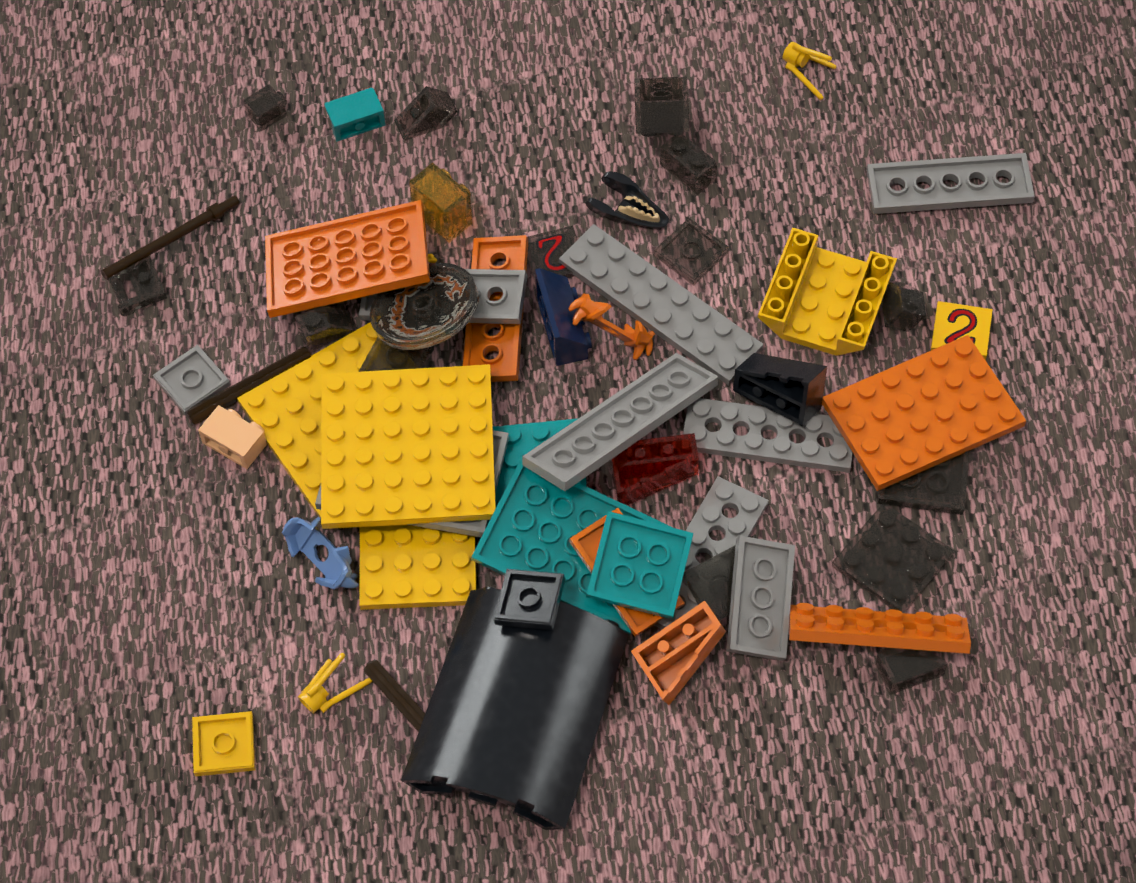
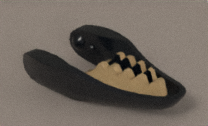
M609 171L604 173L601 178L604 184L622 194V201L615 211L607 204L595 198H589L586 201V206L591 211L614 222L651 229H662L669 222L666 213L651 201L634 181L621 173Z

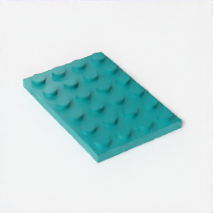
M521 457L471 560L504 576L507 569L564 574L566 580L561 602L583 609L604 620H612L618 623L619 628L630 636V629L612 604L586 597L591 573L570 544L569 539L607 515L608 511L612 512L616 508H619L622 514L668 527L671 526L580 483H576L568 490L563 491L523 466Z

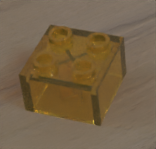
M432 162L409 181L411 202L422 201L425 223L448 243L472 225L470 191L465 185L454 181L447 170L444 168L440 169Z

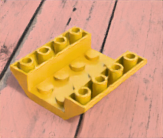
M792 227L758 313V318L783 340L835 356L864 350L897 258L870 251L867 262L818 248V235Z

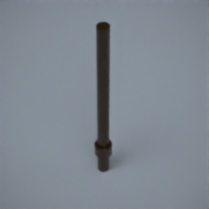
M234 195L220 204H212L206 208L204 213L101 270L102 276L107 280L211 220L213 222L224 217V213L240 205L238 197Z

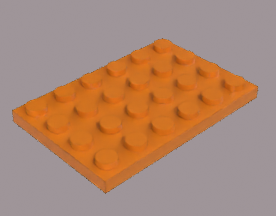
M421 200L265 236L267 312L270 318L430 282L425 216Z
M969 335L828 394L822 400L823 407L877 491L1020 429L1026 424V419Z

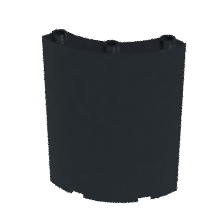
M486 586L484 589L471 590L401 781L422 794L453 796L455 791L469 793L468 797L471 800L494 807L498 801L514 807L513 814L536 824L542 829H565L629 634L621 630L619 624L612 620H604L590 612L561 601L553 630L495 625L493 619L501 589Z

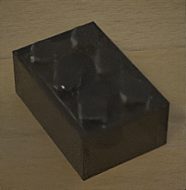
M687 76L634 79L636 134L651 137L656 136L657 133H668L669 135L678 136L684 134V132H690Z

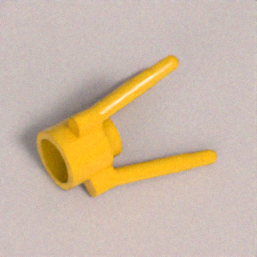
M791 42L784 50L782 57L787 62L785 68L792 71L819 100H822L823 95L797 67H804L810 59L821 65L836 69V65L829 62L832 60V57L803 47L796 42Z
M340 653L333 662L331 659H328L309 685L298 696V699L313 714L318 709L325 713L332 705L359 691L373 681L367 678L327 701L326 697L329 693L322 684L345 658V654Z

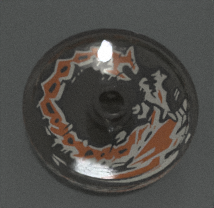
M429 263L430 282L378 293L370 309V321L378 338L393 348L417 350L437 345L453 337L469 323L478 307L479 292L470 273L455 264Z

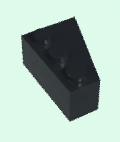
M753 353L735 369L733 391L804 426L821 410L827 366Z

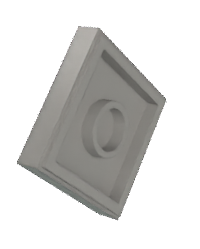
M198 344L153 374L157 384L185 416H187L188 409L220 393L231 385L230 380Z

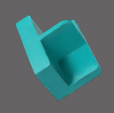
M368 88L324 104L332 124L336 142L386 125L384 110L374 88Z

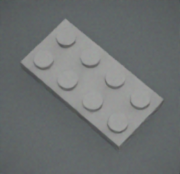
M741 535L736 538L726 652L779 661L786 659L795 545Z

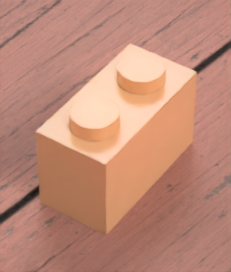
M219 405L198 430L203 444L246 469L250 467L267 445L264 429L255 422L249 423L242 419L233 409L226 410Z

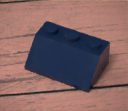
M541 268L535 269L536 299L555 365L560 366L588 359V349L592 348L589 332L584 333L582 326L585 325V322L582 320L577 326L572 324L577 309L573 311L568 309L571 303L578 298L576 288L570 287L568 277Z

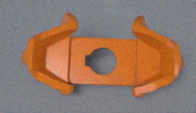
M585 293L575 299L569 306V311L577 309L573 317L572 324L574 326H577L581 320L583 322L589 321L624 341L625 346L634 347L632 357L634 360L641 356L644 348L646 355L650 356L653 348L652 338L655 333L653 331L647 332L640 321L636 320L635 330L628 324L624 325V330L602 317V314L607 312L612 306L604 302H595L591 300L589 294Z

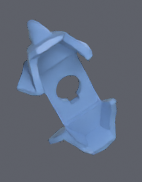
M319 516L312 522L295 517L285 524L282 534L286 539L291 557H294L299 551L303 552L325 575V578H315L317 584L334 590L339 587H358V583L355 581L358 575L352 573L350 567L352 559L348 546L336 548L316 527L321 519ZM317 545L327 547L329 552L327 560L321 561L318 558Z

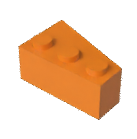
M703 601L631 650L662 700L670 705L727 631L706 601Z

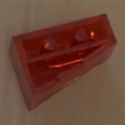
M695 433L638 440L612 458L610 466L616 501L629 505L698 475L699 456Z

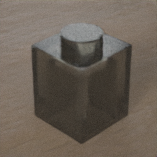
M270 85L265 86L243 100L246 115L260 131L265 130L287 116L285 108L287 101L280 91L276 92Z

